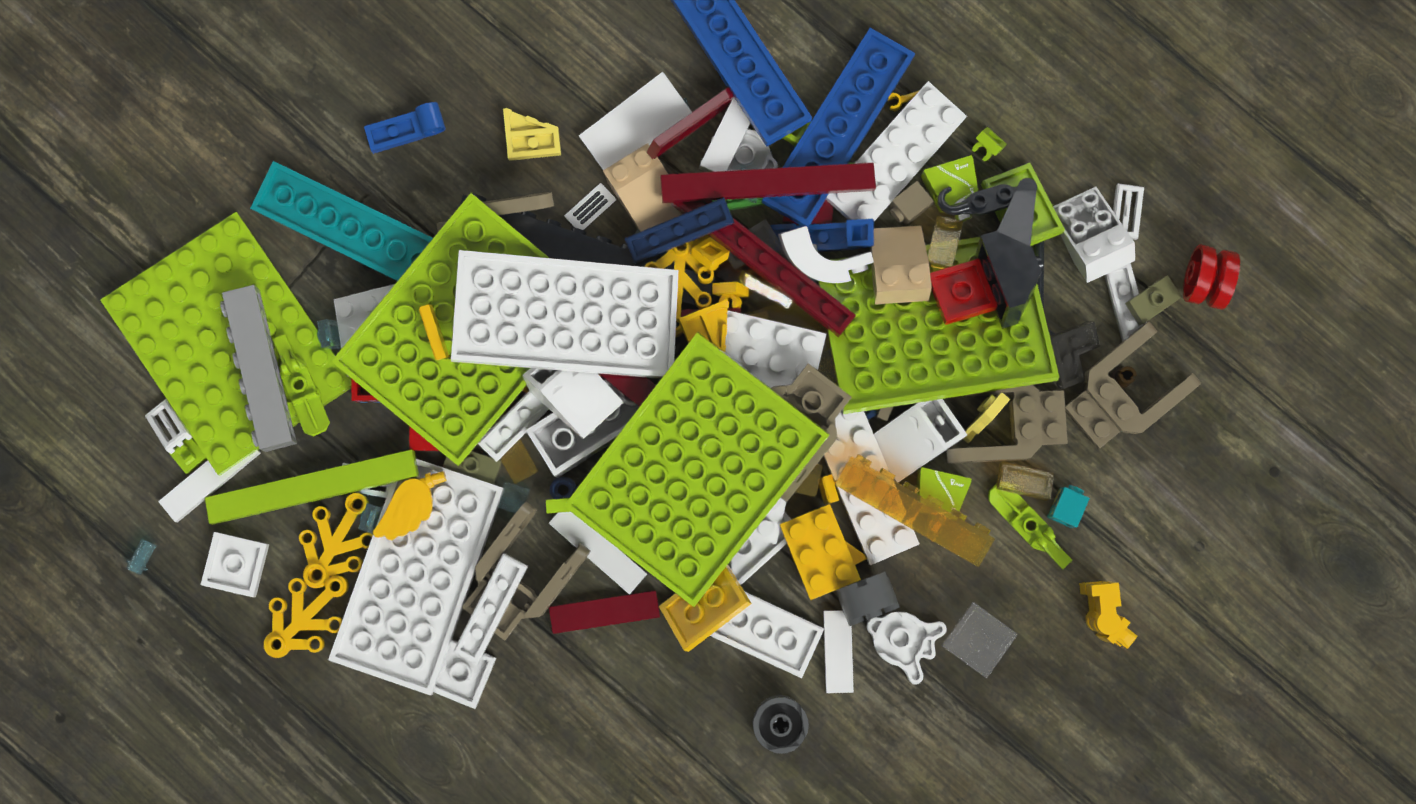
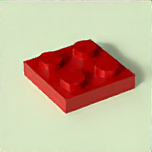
M979 259L930 273L931 290L945 325L997 309V303Z

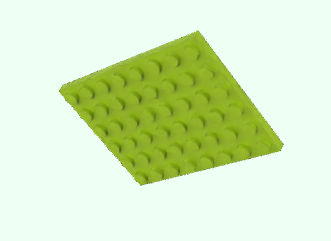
M470 193L331 361L457 466H460L527 384L522 375L530 369L525 367L451 362L458 252L463 250L549 258L472 193ZM428 304L433 305L449 354L448 358L435 359L419 307Z
M237 212L100 300L219 476L259 450V446L255 447L251 431L255 430L253 420L249 421L245 410V405L249 404L247 395L242 394L239 385V379H242L241 370L236 368L233 360V353H236L235 345L230 343L226 328L230 327L228 317H224L220 302L224 301L223 292L255 285L260 290L279 371L282 361L273 339L286 334L294 355L306 363L323 406L351 389V378L331 362L335 354ZM302 380L295 383L297 390L302 389L304 386ZM283 383L285 396L292 424L294 427L295 425L300 423V421L294 409L292 401L289 397V394L286 390V387Z
M980 237L925 245L930 273L975 260ZM845 258L834 259V260H831V261H838V260H842V259H845ZM871 263L867 264L868 270L853 274L852 269L848 270L851 281L843 283L818 281V285L856 315L839 338L827 329L837 384L852 397L842 409L843 414L1053 382L1059 379L1038 285H1036L1034 293L1018 324L1002 329L996 311L945 325L932 290L929 301L875 304Z
M697 332L564 507L695 607L830 434Z

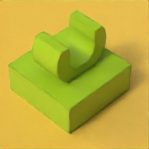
M987 127L976 137L979 142L973 146L972 151H977L979 147L986 148L987 154L982 160L987 161L992 155L996 156L1007 144Z
M193 438L190 440L185 439L183 441L184 444L181 447L177 446L174 448L175 452L170 454L185 474H190L207 459Z

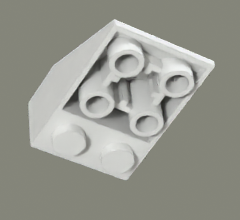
M1097 187L1053 206L1065 229L1064 233L1060 235L1074 264L1087 283L1135 261V242Z
M530 368L522 375L529 391L582 439L623 404L618 395L597 373Z
M938 399L915 404L874 433V436L889 472L898 483L965 438L967 433L944 400Z

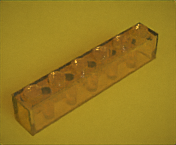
M857 454L856 458L848 457L833 483L834 485L975 566H980L995 538L989 535L990 529L976 522L975 526L965 522L966 515L955 509H952L951 513L941 508L943 502L931 495L927 499L917 494L920 489L906 481L903 486L895 482L894 478L896 475L884 468H881L879 472L870 467L872 462Z

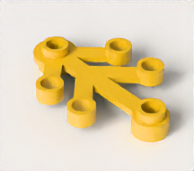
M693 241L683 244L686 246L684 251L673 248L656 262H648L645 267L664 269L675 261L674 270H679L676 321L678 323V319L682 318L683 288L695 300V304L699 309L711 306L712 302L711 295L707 292H702L685 273L686 262L698 274L700 283L710 284L714 278L712 269H708L691 256L692 247H694ZM708 272L711 276L708 279H704L701 277V274ZM701 297H705L708 299V303L703 305L698 300ZM680 323L676 328L675 338L683 334Z
M352 493L346 498L345 507L347 512L333 536L328 521L331 516L330 510L323 506L316 507L313 510L312 516L317 521L324 552L319 559L314 546L317 541V535L314 531L304 530L300 533L299 542L304 547L308 562L303 571V579L309 587L321 588L325 586L326 581L331 576L348 571L359 572L361 570L363 561L358 556H351L346 562L330 566L329 564L335 555L360 548H369V546L364 544L363 540L368 535L372 538V533H363L358 538L343 542L356 517L365 513L368 509L369 501L365 495ZM357 499H360L363 503L360 509L354 507V502ZM321 509L326 513L325 518L322 520L317 516L318 511ZM306 533H310L312 535V540L310 543H306L304 541V535ZM353 559H356L359 563L356 569L350 567V562ZM317 569L322 573L319 580L313 577V573Z
M340 575L331 576L326 581V589L304 610V592L306 591L307 584L301 578L292 579L288 585V589L292 593V623L284 630L283 612L287 609V602L280 597L273 598L269 602V610L273 613L272 632L264 640L266 653L273 658H281L287 655L290 650L320 652L325 646L322 637L312 636L309 639L292 638L300 630H328L331 633H338L342 618L337 616L329 619L312 618L333 597H341L347 593L349 589L348 580ZM296 581L302 584V588L298 592L293 588ZM334 581L340 584L338 591L332 590L331 585ZM276 601L282 603V608L279 611L274 608ZM333 620H337L339 622V628L337 630L331 628V622ZM276 639L281 641V647L278 650L273 647V642ZM314 639L320 642L318 649H314L311 646V642Z

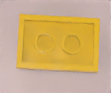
M830 504L780 524L810 600L861 580Z
M727 565L695 607L675 593L662 603L659 608L683 650L689 652L752 603L729 565Z

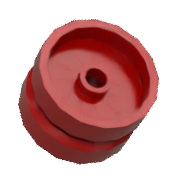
M1202 244L1196 246L1185 273L1183 283L1184 301L1199 305L1205 300L1206 304L1211 308L1225 309L1230 303L1237 285L1240 271L1239 254L1224 249L1217 254L1214 247Z

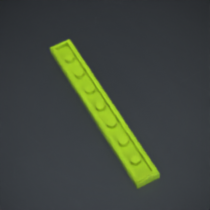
M408 450L206 497L205 502L209 524H218L419 477L415 451Z

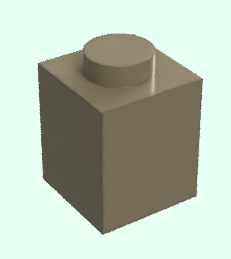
M916 181L892 200L890 212L897 222H903L907 226L930 208L934 201L920 183Z

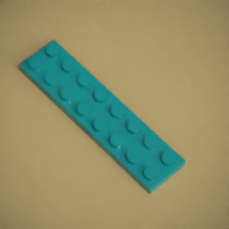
M274 161L250 208L397 281L433 239Z

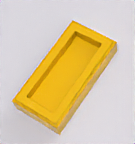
M428 304L419 307L435 359L448 358L449 354L433 305Z

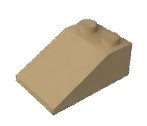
M648 143L603 170L609 186L640 232L682 215L671 203H662L660 176L668 173L658 157L652 159L646 153L650 146Z
M907 226L874 229V246L870 247V252L874 263H871L875 304L929 301L932 287L922 227Z

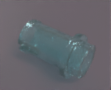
M140 539L132 558L126 561L128 563L126 568L140 575L143 570L147 571L146 565L157 545Z

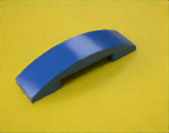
M874 219L847 220L846 223L814 224L808 228L811 242L817 245L818 252L844 251L874 246ZM795 223L769 225V247L776 252L784 253L778 234L802 226H797Z

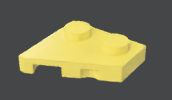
M508 108L503 109L509 161L561 155L560 136L557 126L514 113Z
M1002 392L997 396L990 395L989 398L987 397L977 408L980 413L965 430L967 436L963 440L969 443L976 434H979L997 416L1010 399Z

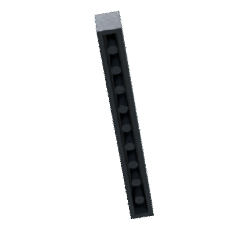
M463 194L460 205L468 197L467 195ZM473 194L482 202L487 200L483 196ZM528 211L521 212V214L498 215L551 259L645 267L648 262H656L661 258L659 255L635 264L626 244H622L619 247L611 244L612 241L606 237L597 235L595 239L586 236L587 232L579 228L572 227L571 230L562 228V224L555 220L547 219L546 222L538 220L535 214ZM675 261L664 269L674 270ZM685 265V273L702 292L712 295V283H715L716 279L713 278L710 284H702L698 280V274L687 270ZM707 272L701 274V277L704 279H708L711 276ZM683 288L682 306L699 309L695 304V300ZM701 297L698 300L703 305L708 303V299L705 297Z

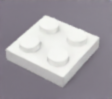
M214 532L201 585L256 597L269 544Z

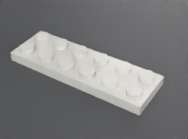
M928 81L855 162V164L874 163L876 190L832 193L827 196L826 200L848 220L874 219L875 221L967 116Z
M841 410L835 418L837 439L823 457L832 474L869 565H872L919 545V541L864 411L843 414V410Z

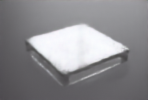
M972 602L941 646L983 677L988 678L1018 634Z

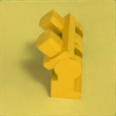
M1112 581L1079 583L1080 594L1088 596L1089 612L1086 615L1087 626L1091 630L1098 632L1096 636L1102 641L1115 643L1119 647L1123 646L1128 649L1137 638V635L1127 628L1131 622L1125 617L1119 616L1116 612V607L1121 606L1119 583Z

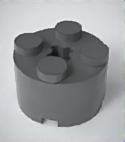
M886 571L836 590L849 626L863 622L864 615L869 620L882 615L881 609H884L886 613L900 607Z
M775 695L763 700L757 706L752 720L754 734L759 743L767 750L779 754L789 753L798 748L804 741L809 728L807 715L801 705L796 700L784 695ZM778 717H782L783 721H788L786 725H783L782 731H779L777 726H773V723L777 722Z

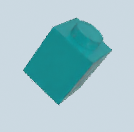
M1069 485L1068 488H1059L1047 518L1069 528H1077L1090 498L1083 495L1084 490L1073 485Z

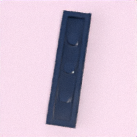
M723 197L625 238L634 263L637 264L725 228L735 222L726 199Z

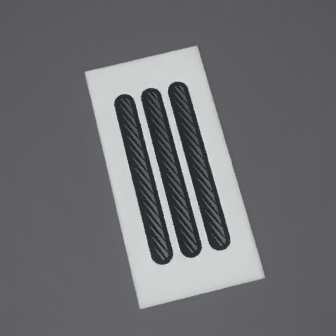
M600 183L564 216L575 228L584 230L617 199Z

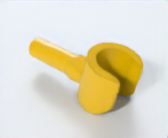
M919 91L902 96L897 93H891L887 101L897 99L899 103L891 106L890 110L898 111L903 103L912 100Z

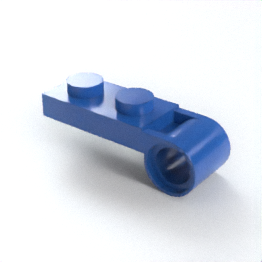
M437 102L425 103L418 106L414 112L364 126L373 154L439 134L446 129Z

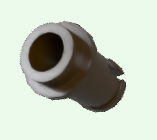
M1130 366L1116 368L1111 374V378L1121 388L1128 387L1135 381L1133 377L1137 376L1134 368Z

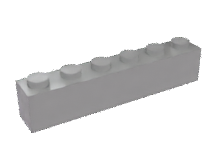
M255 285L223 292L224 301L220 302L224 317H228L230 327H227L226 330L230 343H234L236 353H233L234 364L237 369L240 368L242 379H239L240 389L243 395H247L249 403L245 405L246 414L249 421L253 420L255 428L254 431H251L255 447L259 446V449L264 452L297 444L260 290Z

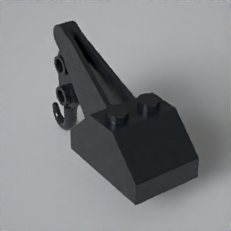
M1024 178L1017 187L1007 184L997 185L974 192L957 205L947 204L945 196L952 191V188H944L937 198L938 205L943 212L952 216L961 214L981 216L1007 208L998 230L980 236L975 260H980L997 303L995 311L1002 329L1018 324L1043 271L1041 258L1038 255L1035 256L1031 247L1037 191L1036 182L1033 179Z

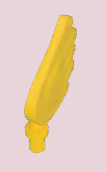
M445 472L426 473L424 478H412L404 481L395 491L383 517L373 530V535L377 538L385 536L388 540H394L398 536L403 537L410 531L418 530L421 521H427L432 513L433 498L430 488L435 487V484L447 481Z

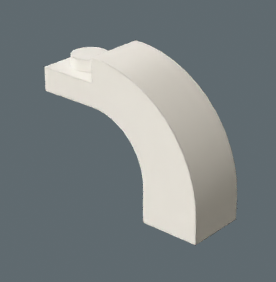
M807 226L778 234L783 251L791 264L807 277L828 283L851 281L848 270L852 269L853 274L868 270L867 264L874 263L871 252L861 253L838 261H831L822 257L812 245Z

